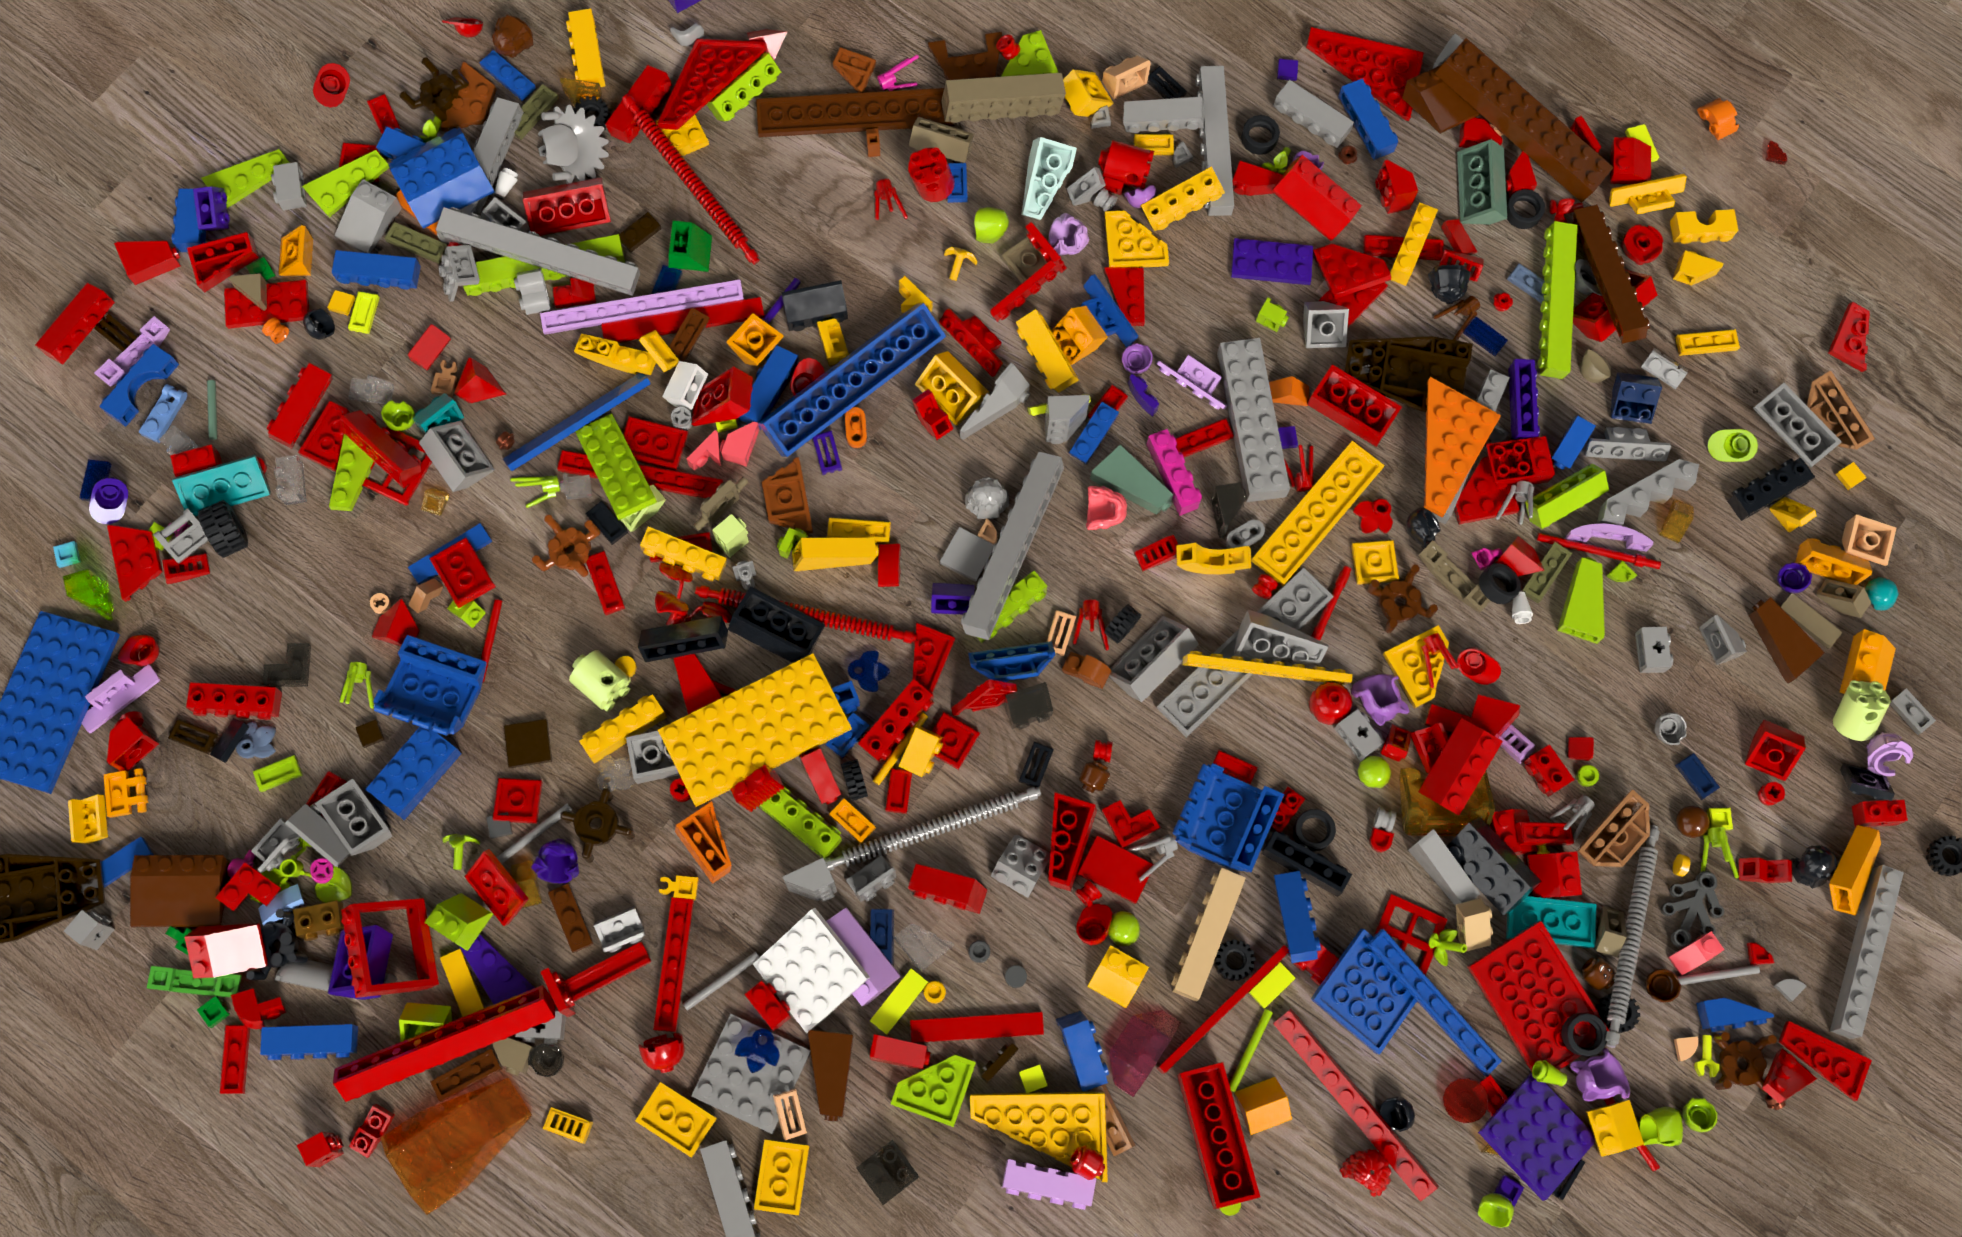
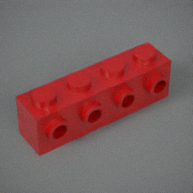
M647 65L627 94L636 100V105L641 111L646 110L651 115L654 109L659 106L664 95L670 90L672 83L667 72ZM623 100L605 125L612 137L630 144L638 135L640 127L633 120L635 116L633 112L624 106Z
M86 283L35 346L46 356L63 365L115 302L103 290Z
M311 363L307 367H302L298 374L299 381L296 385L292 384L287 393L289 395L287 401H282L278 407L277 412L279 414L275 420L272 419L267 426L269 438L291 449L333 380L332 374Z
M913 679L858 744L878 762L881 759L885 761L892 753V746L895 743L900 744L906 737L904 732L909 727L913 728L919 722L920 718L918 716L922 711L927 712L934 704V701H932L934 698L933 694Z
M190 682L186 708L196 716H206L207 713H211L217 717H228L229 714L243 719H248L249 716H257L259 719L270 720L271 717H279L282 692L276 687Z

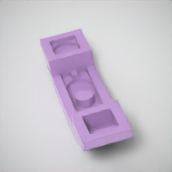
M154 316L139 330L142 334L114 361L108 359L94 374L109 386L117 384L119 380L126 376L130 367L138 362L146 349L150 348L152 344H155L157 347L161 345L170 329Z
M1614 524L1584 525L1571 530L1565 536V539L1586 543L1591 537L1626 541V549L1645 552L1653 546V541L1642 533Z

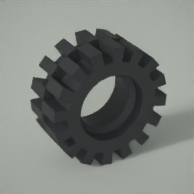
M586 96L585 101L581 98L579 100L580 104L576 102V108H573L574 113L580 108H584L585 114L590 111H597L599 116L595 119L594 126H603L604 131L606 130L605 123L610 118L606 103L602 102V99L598 98L597 100L596 96H592V99H589V96Z
M1127 604L1113 618V621L1110 622L1104 633L1118 644L1133 629L1142 615Z
M858 759L842 763L841 767L851 801L868 797Z
M1948 835L1929 844L1930 847L1927 848L1926 852L1930 854L1926 855V859H1931L1928 865L1935 866L1932 869L1934 872L1939 871L1938 874L1941 876L1945 874L1946 876H1954L1962 872L1961 838L1956 839V836L1949 837ZM1945 848H1949L1954 852L1956 860L1953 864H1949L1944 860L1942 851Z
M1227 941L1219 947L1214 966L1217 967L1218 974H1221L1224 979L1239 981L1247 977L1252 972V969H1254V962L1256 961L1253 956L1254 951L1250 950V946L1244 944V941ZM1231 952H1237L1242 956L1243 964L1238 969H1233L1227 964L1226 958Z
M1613 993L1599 1000L1600 1004L1596 1006L1600 1017L1608 1029H1610L1611 1022L1607 1020ZM1630 998L1625 1024H1620L1618 1033L1629 1031L1635 1027V1024H1638L1639 1020L1637 1018L1640 1017V1013L1637 1010L1640 1007L1635 1005V1002H1637L1635 999Z

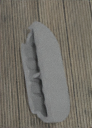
M308 960L306 963L289 961L279 968L275 981L328 991L334 965Z

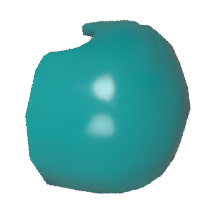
M1877 577L1869 581L1865 587V591L1875 610L1890 609L1898 598L1897 586L1890 579Z

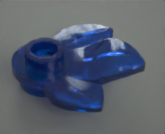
M878 651L864 652L859 660L852 661L848 666L849 676L853 680L858 681L860 687L865 691L877 692L879 689L877 681L885 679L890 674L887 666L877 662L879 658ZM856 668H861L862 672L860 674H857L854 670Z
M759 1029L754 1032L752 1037L743 1038L735 1049L736 1056L747 1057V1065L751 1073L760 1071L766 1062L776 1066L780 1057L779 1049L773 1044V1034L767 1029ZM761 1036L767 1038V1042L763 1045L759 1043Z

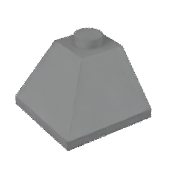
M1325 301L1304 302L1303 325L1306 348L1346 347L1349 309Z
M1718 615L1713 616L1699 627L1716 665L1738 658L1747 652L1745 642L1740 638L1738 632Z

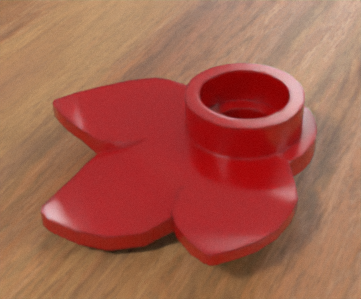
M1377 499L1374 502L1363 501L1353 510L1354 514L1362 517L1360 527L1363 533H1372L1379 528L1381 532L1386 534L1392 527L1391 505L1385 499ZM1377 507H1382L1384 512H1379Z

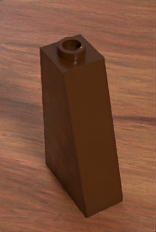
M1771 597L1765 602L1761 599L1752 607L1754 611L1749 615V618L1788 684L1797 679L1825 653Z
M809 1030L808 1037L820 1115L825 1116L824 1120L838 1122V1117H844L854 1036Z

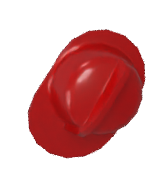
M335 63L322 66L313 85L314 97L320 104L326 107H337L343 102L350 84V77L346 69Z

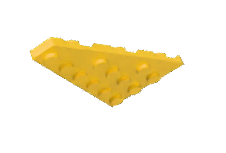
M1105 1092L970 1095L971 1119L984 1123L994 1130L1009 1135V1137L1029 1145L1039 1152L1042 1151L1072 1167L1070 1159L1076 1148L1089 1146L1100 1152L1104 1158L1103 1164H1105V1169L1101 1176H1096L1095 1178L1100 1179L1101 1182H1108Z

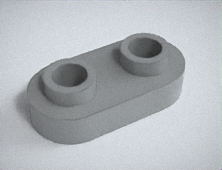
M1250 520L1228 534L1226 545L1229 549L1250 546L1263 537L1265 527L1258 520ZM1250 530H1255L1257 534H1251ZM1233 540H1238L1240 544L1235 545Z

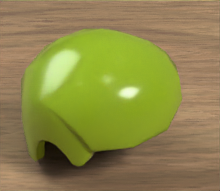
M391 400L382 407V419L390 429L403 431L414 424L412 419L415 416L414 409L409 404H406L405 401L395 403Z
M1368 756L1360 762L1358 776L1360 781L1367 787L1380 789L1389 783L1391 770L1389 764L1382 757Z
M1118 911L1112 914L1108 936L1116 945L1129 946L1135 943L1140 936L1139 922L1130 912Z
M1691 1098L1683 1107V1120L1691 1130L1708 1132L1716 1125L1717 1112L1714 1106L1705 1098Z
M1489 1193L1483 1196L1478 1209L1479 1217L1491 1226L1502 1228L1510 1225L1514 1214V1206L1511 1201L1505 1196L1496 1193Z

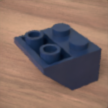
M1617 372L1612 389L1611 418L1652 424L1662 390V385L1658 378Z

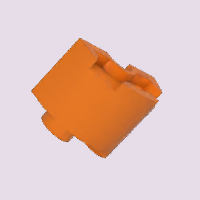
M1718 98L1697 109L1700 118L1710 123L1709 131L1717 140L1738 130L1739 124H1736L1734 117L1737 115V112L1728 100L1722 101L1721 98Z

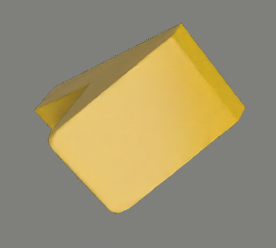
M906 276L902 277L899 280V292L906 300L901 304V312L905 313L914 305L924 303L931 313L933 311V302Z
M1787 497L1782 498L1769 507L1772 514L1788 532H1792L1799 526L1802 527L1817 516L1815 509Z

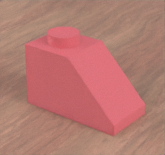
M752 422L729 433L726 440H722L720 452L723 460L747 467L760 431L758 422Z
M1712 931L1699 936L1690 942L1689 945L1684 946L1668 958L1680 976L1709 961L1724 951V948Z

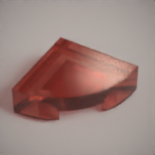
M1769 141L1765 161L1785 165L1787 162L1786 153L1782 151L1779 144Z

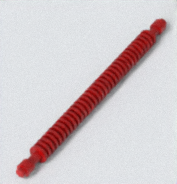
M624 95L622 97L623 104L635 115L633 120L643 133L646 134L658 152L662 154V157L665 158L666 162H668L690 192L693 193L697 201L706 209V212L709 213V216L712 217L724 235L728 237V240L731 241L736 249H742L749 263L752 262L753 265L760 261L759 255L746 243L748 238L732 220L723 206L720 205L719 201L713 197L714 195L710 193V190L707 189V186L704 185L703 181H701L691 166L688 165V162L685 161L684 157H682L646 110L641 111L632 96Z
M701 585V587L697 586L695 594L699 595L700 598L708 599L710 597L719 599V604L724 602V605H728L729 603V606L733 607L734 605L736 608L746 594L738 591L736 594V590L731 592V589L726 590V588H722L721 591L712 590L704 585ZM785 601L784 603L821 623L824 622L825 627H828L829 624L831 629L835 625L834 629L836 630L840 626V631H843L845 627V632H849L850 629V633H854L856 630V634H859L861 631L863 636L865 632L868 637L872 633V638H875L877 634V639H880L882 635V640H886V637H888L887 641L896 638L909 644L917 640V634H914L913 631L895 630L894 625H890V628H888L889 624L887 623L883 627L884 623L880 622L878 626V621H875L873 625V620H869L867 624L868 619H864L862 622V618H859L857 621V617L854 616L852 620L850 615L846 619V614H843L841 618V613H838L836 617V612H832L831 615V611H827L825 614L826 610L823 609L820 613L818 608L815 612L814 607H811L810 610V607L806 606L804 610V605H801L799 609V604H795L794 607V603H790V605L789 602Z

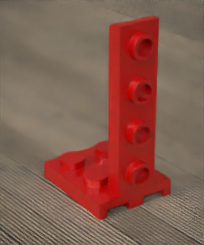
M1032 222L1025 226L1028 231L1026 236L1036 250L1039 249V252L1042 254L1041 256L1047 263L991 309L990 313L997 322L1006 319L1010 315V311L1015 307L1023 305L1026 298L1031 294H1036L1046 281H1052L1057 276V272L1062 273L1067 269L1060 255Z
M639 942L565 981L561 974L551 970L549 967L540 972L558 1011L570 1017L576 1014L573 1007L575 1006V1001L652 961L643 943Z

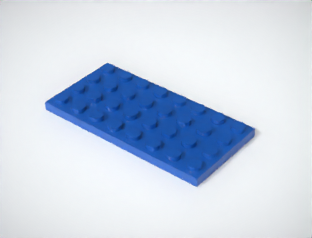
M40 611L0 701L1 780L52 794L90 706L85 696L99 685L120 634Z

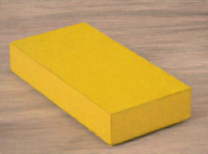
M1134 134L1135 146L1153 150L1154 155L1174 154L1172 134Z
M656 330L639 339L663 372L677 366L679 359Z

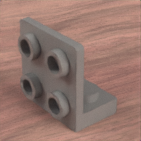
M471 245L448 246L444 255H442L439 275L444 279L443 290L444 294L448 295L449 302L454 301L458 286L479 284L480 279Z
M881 855L846 879V882L860 902L864 900L868 902L877 896L876 892L882 887L887 889L895 883L896 870L893 867L890 868Z

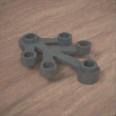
M1702 871L1696 875L1695 881L1682 885L1674 884L1669 889L1670 895L1675 898L1682 896L1684 892L1697 889L1693 898L1676 903L1668 902L1661 906V913L1664 916H1671L1677 911L1688 908L1679 930L1674 931L1671 935V941L1676 947H1684L1691 942L1689 930L1696 914H1698L1702 925L1700 928L1701 935L1706 933L1705 927H1709L1712 933L1715 934L1716 929L1711 924L1703 904L1705 895L1711 906L1709 908V915L1715 919L1724 915V909L1720 906L1714 891L1717 887V879L1711 872ZM1703 879L1708 881V886L1702 883ZM1675 887L1679 888V894L1674 892ZM1666 906L1671 908V913L1666 912ZM1714 908L1719 910V915L1714 914ZM1677 935L1682 937L1681 943L1677 941Z

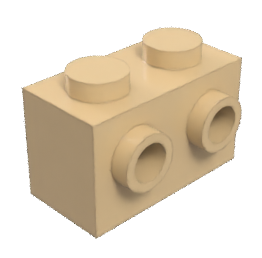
M1481 898L1456 904L1457 931L1460 943L1467 945V951L1490 946L1491 936H1493V929L1490 924V919L1492 918L1490 907L1486 906Z

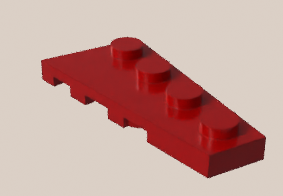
M1786 1021L1778 1042L1850 1099L1858 1101L1872 1060L1793 1022Z

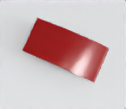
M879 544L878 587L899 586L901 573L900 544Z
M1289 787L1283 792V799L1270 827L1273 833L1275 831L1278 833L1283 831L1305 800V798Z
M374 1104L363 1125L358 1128L349 1147L369 1158L387 1131L395 1114L378 1104Z

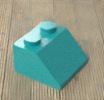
M444 393L441 396L435 397L425 409H420L412 419L418 428L426 434L430 428L461 421L464 416L457 403Z

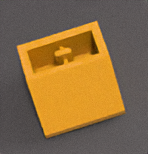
M1087 306L1071 308L1051 330L1071 365L1097 350L1108 338Z

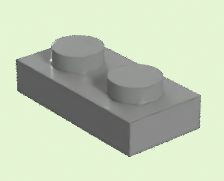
M1907 688L1891 700L1890 705L1917 735L1921 734L1936 721Z

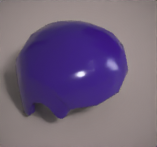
M1792 562L1785 564L1779 570L1777 581L1784 591L1793 594L1800 593L1809 587L1812 573L1808 571L1805 565Z

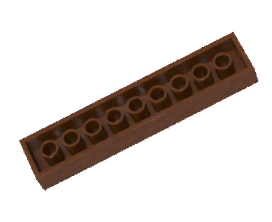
M1467 38L1462 41L1435 72L1442 81L1581 203L1597 189L1613 169L1612 165Z

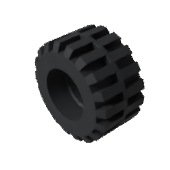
M221 500L198 511L199 522L208 541L222 558L248 547V539L236 513L226 501Z

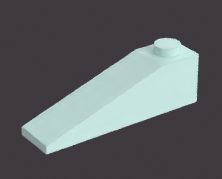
M1042 137L1033 140L1028 161L1021 215L1038 220L1042 219L1054 195L1073 167L1076 147Z

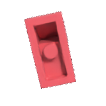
M716 430L687 458L689 467L694 471L698 467H703L708 461V457L721 466L720 438Z

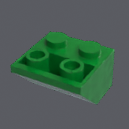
M673 221L668 268L709 272L712 236L694 223Z

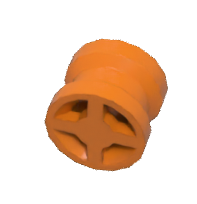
M271 318L264 324L262 333L270 336L271 340L278 344L286 339L289 334V328L281 325L277 318Z

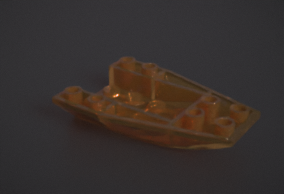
M506 1078L419 1111L382 1136L380 1140L388 1161L407 1192L426 1215H429L468 1188L533 1115L510 1078Z

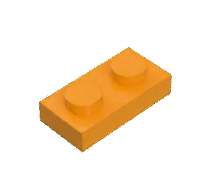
M845 799L829 814L860 844L876 829L867 818Z

